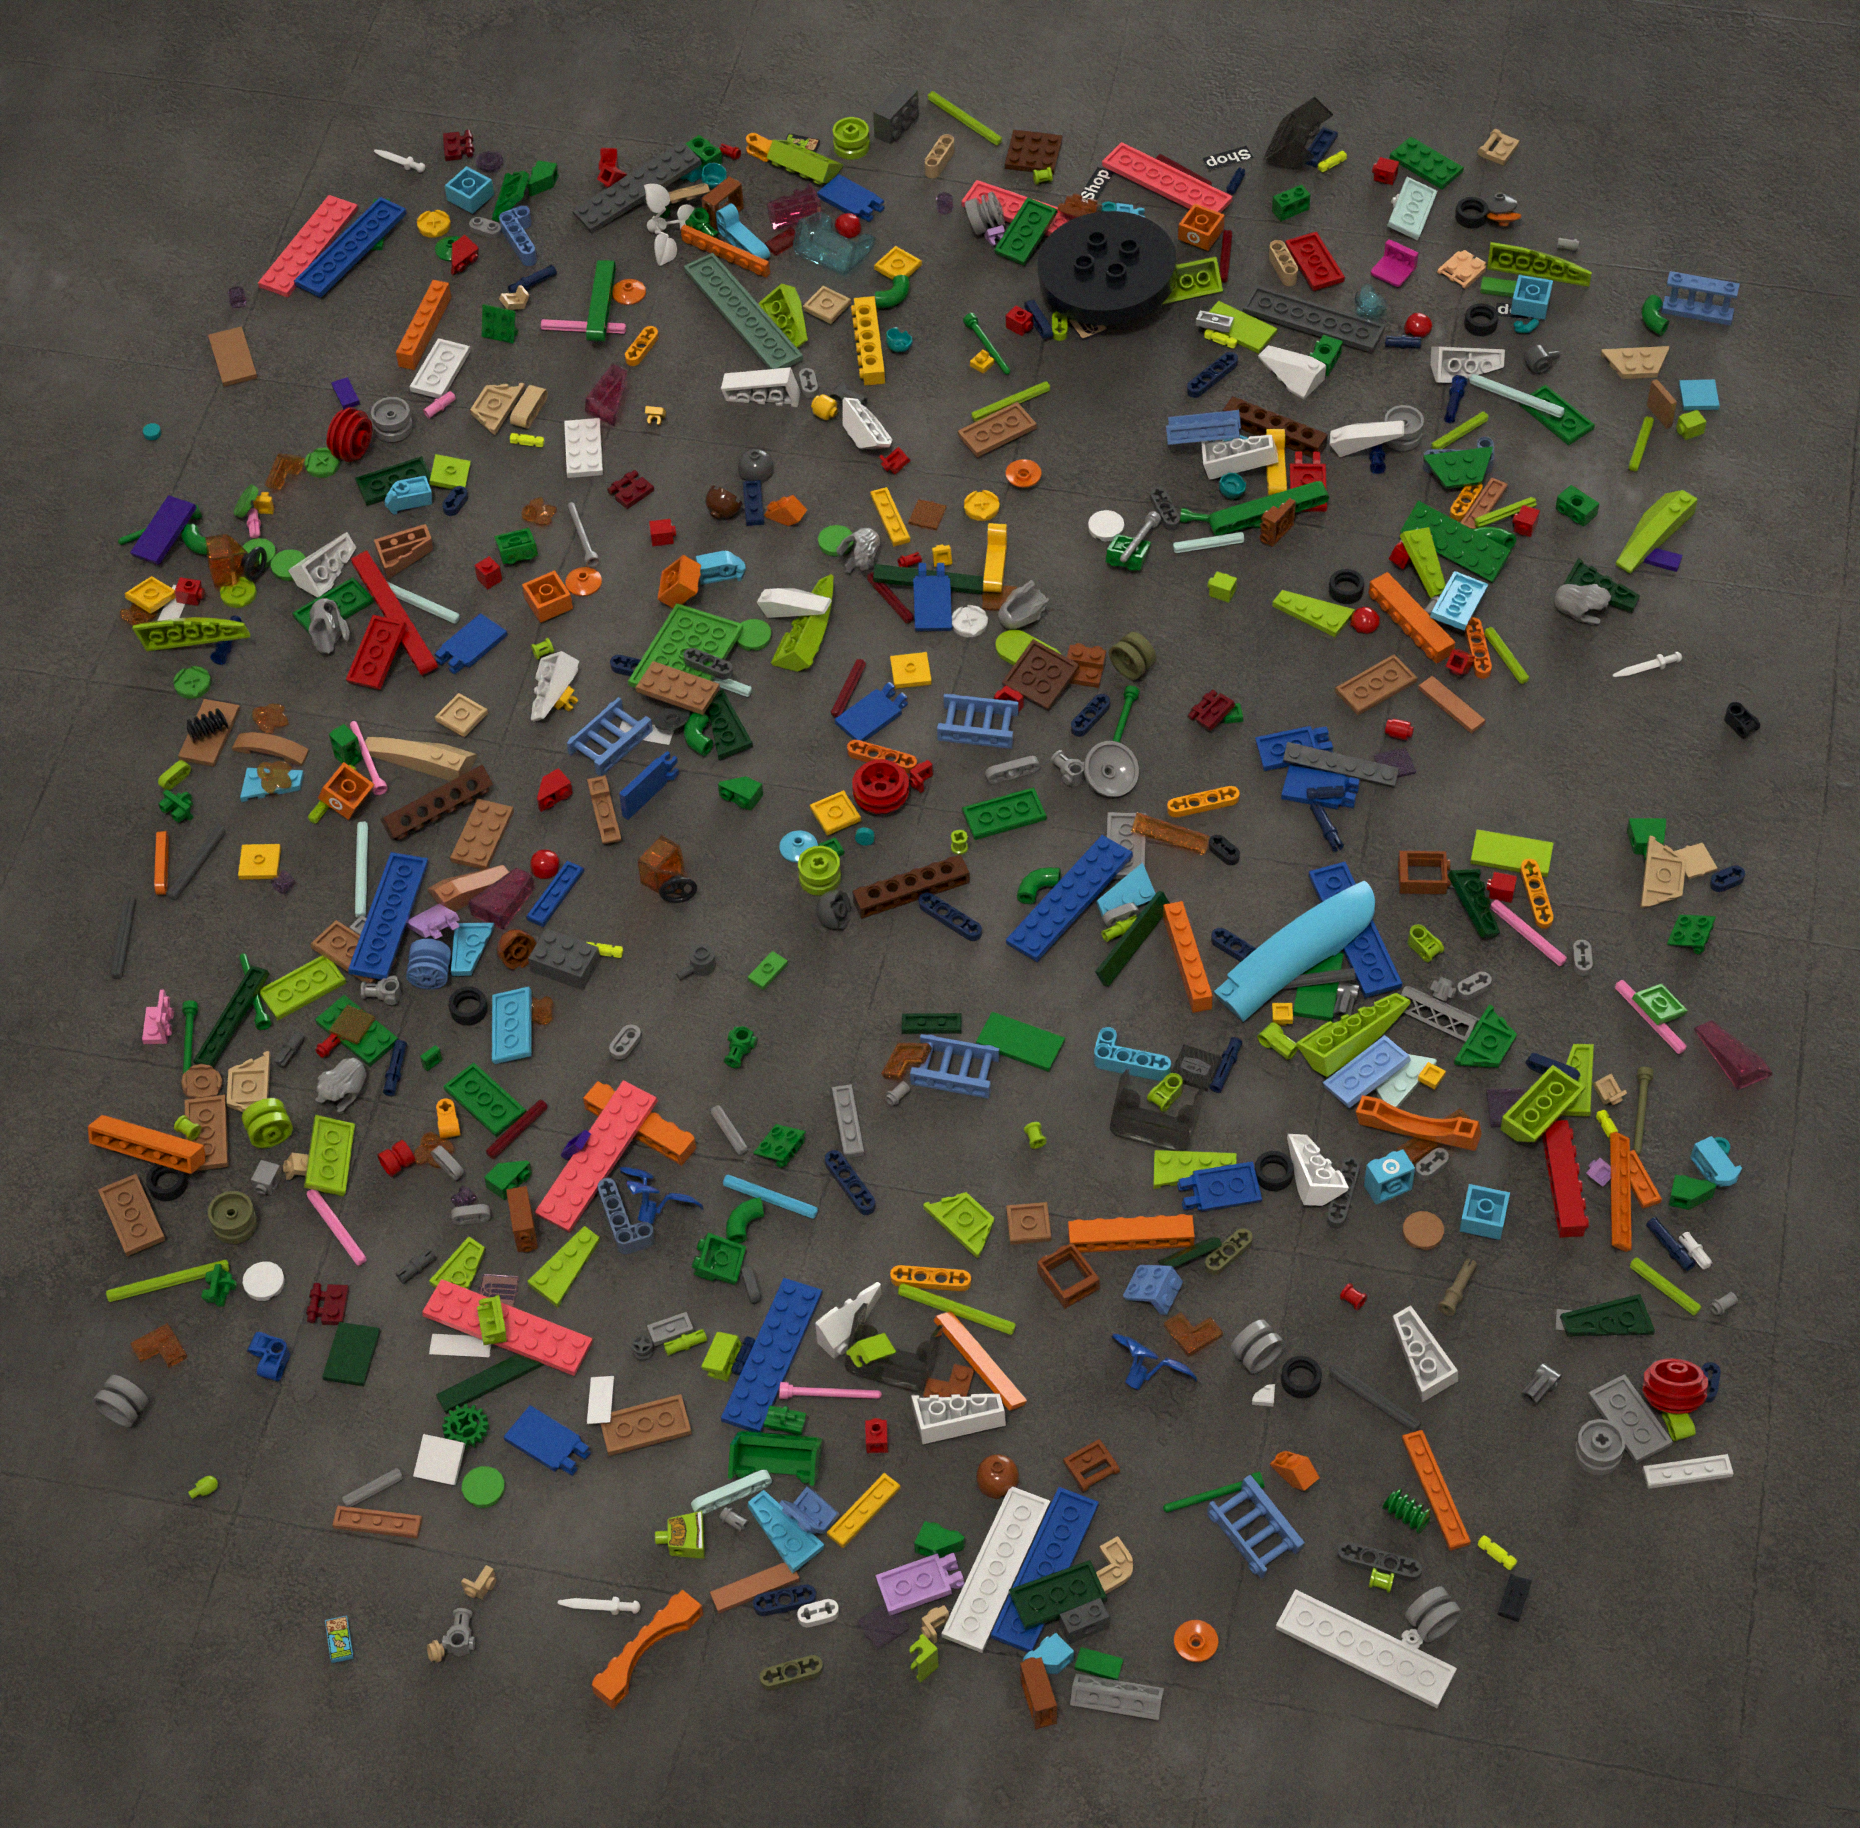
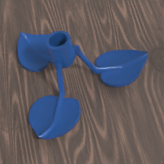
M620 1167L621 1173L639 1176L643 1180V1184L635 1181H627L626 1183L633 1195L643 1192L642 1204L638 1215L639 1221L653 1224L656 1213L660 1214L662 1207L668 1200L695 1203L703 1210V1205L696 1199L679 1193H669L660 1205L656 1207V1202L648 1200L649 1193L659 1194L660 1191L647 1185V1178L653 1179L654 1176L641 1169Z
M1115 1333L1112 1335V1338L1127 1346L1132 1357H1134L1130 1372L1125 1380V1383L1140 1390L1144 1380L1149 1381L1150 1377L1163 1365L1192 1376L1195 1382L1197 1381V1377L1185 1364L1167 1357L1147 1374L1148 1369L1142 1366L1144 1357L1158 1359L1157 1354L1132 1338Z

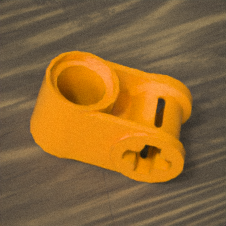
M757 133L748 134L746 136V142L748 143L746 152L764 162H768L767 155L772 140H768Z
M441 1099L436 1105L440 1139L460 1136L459 1123L453 1101Z

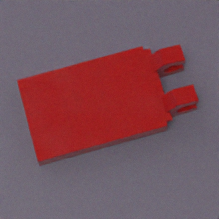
M1295 451L1294 464L1290 463L1289 467L1290 489L1321 481L1327 490L1326 464H1320V452H1313L1312 464H1302V452ZM1327 502L1303 511L1327 512Z

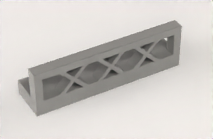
M1406 986L1402 991L1401 995L1411 998L1415 1005V1008L1405 1009L1403 1013L1465 1042L1480 1020L1413 987ZM1424 1006L1430 1007L1433 1016L1423 1017L1420 1008ZM1447 1015L1451 1024L1447 1026L1440 1025L1438 1016ZM1459 1023L1468 1025L1469 1028L1466 1035L1458 1033L1455 1025Z
M1076 1674L1072 1686L1070 1705L1159 1720L1164 1688Z

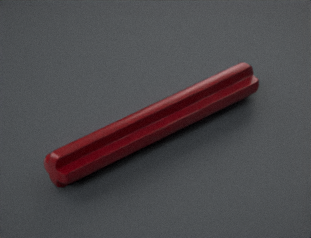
M1162 154L1156 156L1155 159L1212 186L1210 180Z
M1231 230L1223 231L1219 272L1221 282L1224 283L1228 281L1232 243Z
M874 572L868 574L867 580L907 624L913 622L914 615L885 583L873 582Z
M864 659L856 660L831 710V715L834 718L843 713L866 666Z
M542 1099L538 1100L486 1150L487 1155L491 1159H495L547 1109L546 1102Z

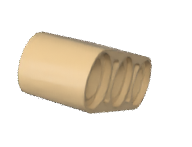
M948 134L942 135L926 157L925 175L928 178H937L953 156V136Z
M1281 240L1272 241L1269 247V260L1281 282L1286 286H1293L1297 283L1298 267L1285 243Z
M529 385L511 413L510 424L528 429L547 400V389Z

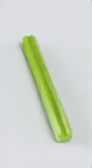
M1047 381L976 410L971 413V417L974 422H977L1016 402L1020 404L1050 391V385Z

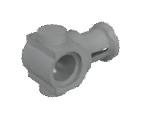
M1058 750L1051 757L1050 763L1061 769L1062 780L1066 785H1070L1073 788L1083 783L1086 778L1084 762H1081L1079 759H1068L1062 750Z
M389 976L387 979L383 978L381 981H378V984L362 981L361 998L377 997L378 1000H383L387 1005L398 1004L402 997L399 978Z
M466 1608L453 1610L454 1625L450 1627L447 1631V1636L444 1635L442 1645L444 1649L448 1650V1653L460 1657L470 1654L471 1650L475 1649V1637H471V1629L469 1628V1620L473 1614L471 1610ZM457 1641H463L460 1645H454Z

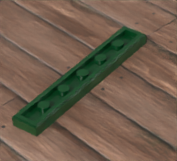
M875 564L873 582L913 586V578L918 576V569ZM926 570V576H937L936 571ZM945 572V576L950 578L951 591L982 594L984 576Z
M1157 891L1095 971L1103 986L1109 987L1163 917V906L1170 904L1163 891Z
M251 965L193 1060L195 1065L215 1066L270 974L268 970Z
M516 1354L436 1394V1397L445 1414H447L449 1410H456L457 1405L462 1407L464 1404H468L545 1364Z

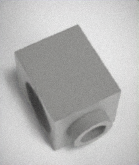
M263 1160L260 1161L251 1178L253 1188L257 1193L273 1196L283 1177L280 1165Z

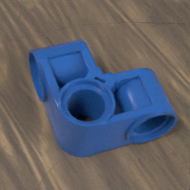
M256 1332L247 1349V1352L262 1358L257 1367L258 1376L277 1382L281 1379L284 1368L290 1359L289 1349L283 1339L269 1336L262 1332Z

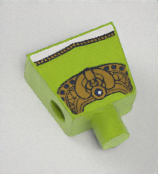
M702 1511L669 1518L667 1520L668 1531H655L656 1545L668 1544L671 1556L705 1559Z

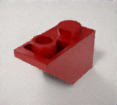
M463 235L452 244V275L462 272L469 263H474L478 258L479 247L466 235Z
M559 768L542 778L537 796L540 812L551 808L554 804L567 799L573 794L571 782Z

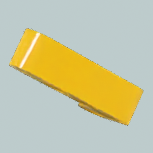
M1266 429V435H1272L1278 452V462L1266 465L1268 496L1287 490L1284 452L1285 429Z
M988 524V545L983 592L1002 593L1007 550V524Z

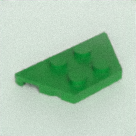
M526 171L513 172V175L510 173L505 174L491 218L495 222L499 221L501 213L510 210L524 197V190L528 184L527 180L529 177Z
M1493 446L1424 455L1423 460L1425 463H1428L1433 474L1440 479V483L1445 489L1481 485Z
M1488 1005L1454 1060L1455 1065L1499 1068L1515 1042L1517 1034L1507 1025L1503 1017H1499L1494 1012L1492 1005Z

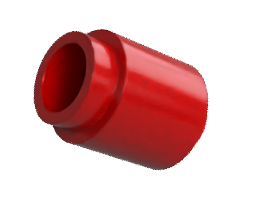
M1395 718L1393 720L1388 719L1385 727V734H1388L1389 737L1406 741L1408 737L1412 738L1414 731L1411 722Z

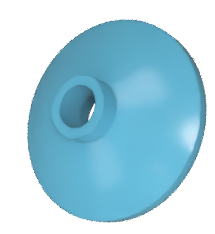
M793 831L786 834L780 841V853L786 860L798 863L801 853L810 847L818 846L816 838L809 832Z

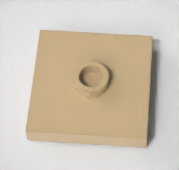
M822 286L803 305V311L832 324L851 304V299Z
M458 693L435 716V720L465 738L488 714V709Z

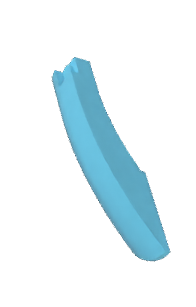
M1362 881L1323 901L1286 925L1227 974L1228 979L1214 991L1216 998L1244 1022L1273 995L1299 975L1332 955L1335 956L1369 925L1374 916L1375 896L1366 881Z

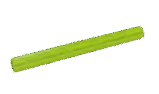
M934 91L928 94V100L996 146L1002 143L1001 136Z
M225 1259L107 1290L106 1296L108 1301L112 1302L204 1278L206 1272L214 1270L215 1264H221L225 1271H229V1263Z
M904 1283L898 1289L900 1296L945 1312L952 1311L956 1316L1010 1335L1015 1331L1016 1324L1011 1321Z

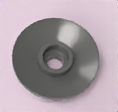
M1504 193L1491 194L1484 198L1489 212L1508 213L1517 206V200L1513 196Z
M678 706L669 707L657 713L653 722L655 727L661 730L677 729L688 721L690 712Z

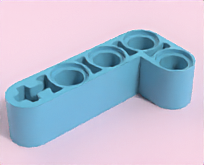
M732 203L716 212L718 231L730 244L764 260L770 257L768 247L739 221L738 210Z
M1105 1027L1100 1030L1094 1049V1064L1097 1068L1162 1081L1171 1073V1060L1167 1056L1116 1046V1031L1111 1027Z

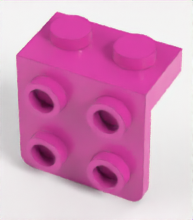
M1388 239L1385 243L1384 256L1372 268L1371 275L1393 286L1400 287L1417 268L1418 252Z

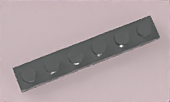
M1287 742L1283 762L1342 774L1346 775V777H1353L1393 788L1395 787L1399 770L1397 767Z

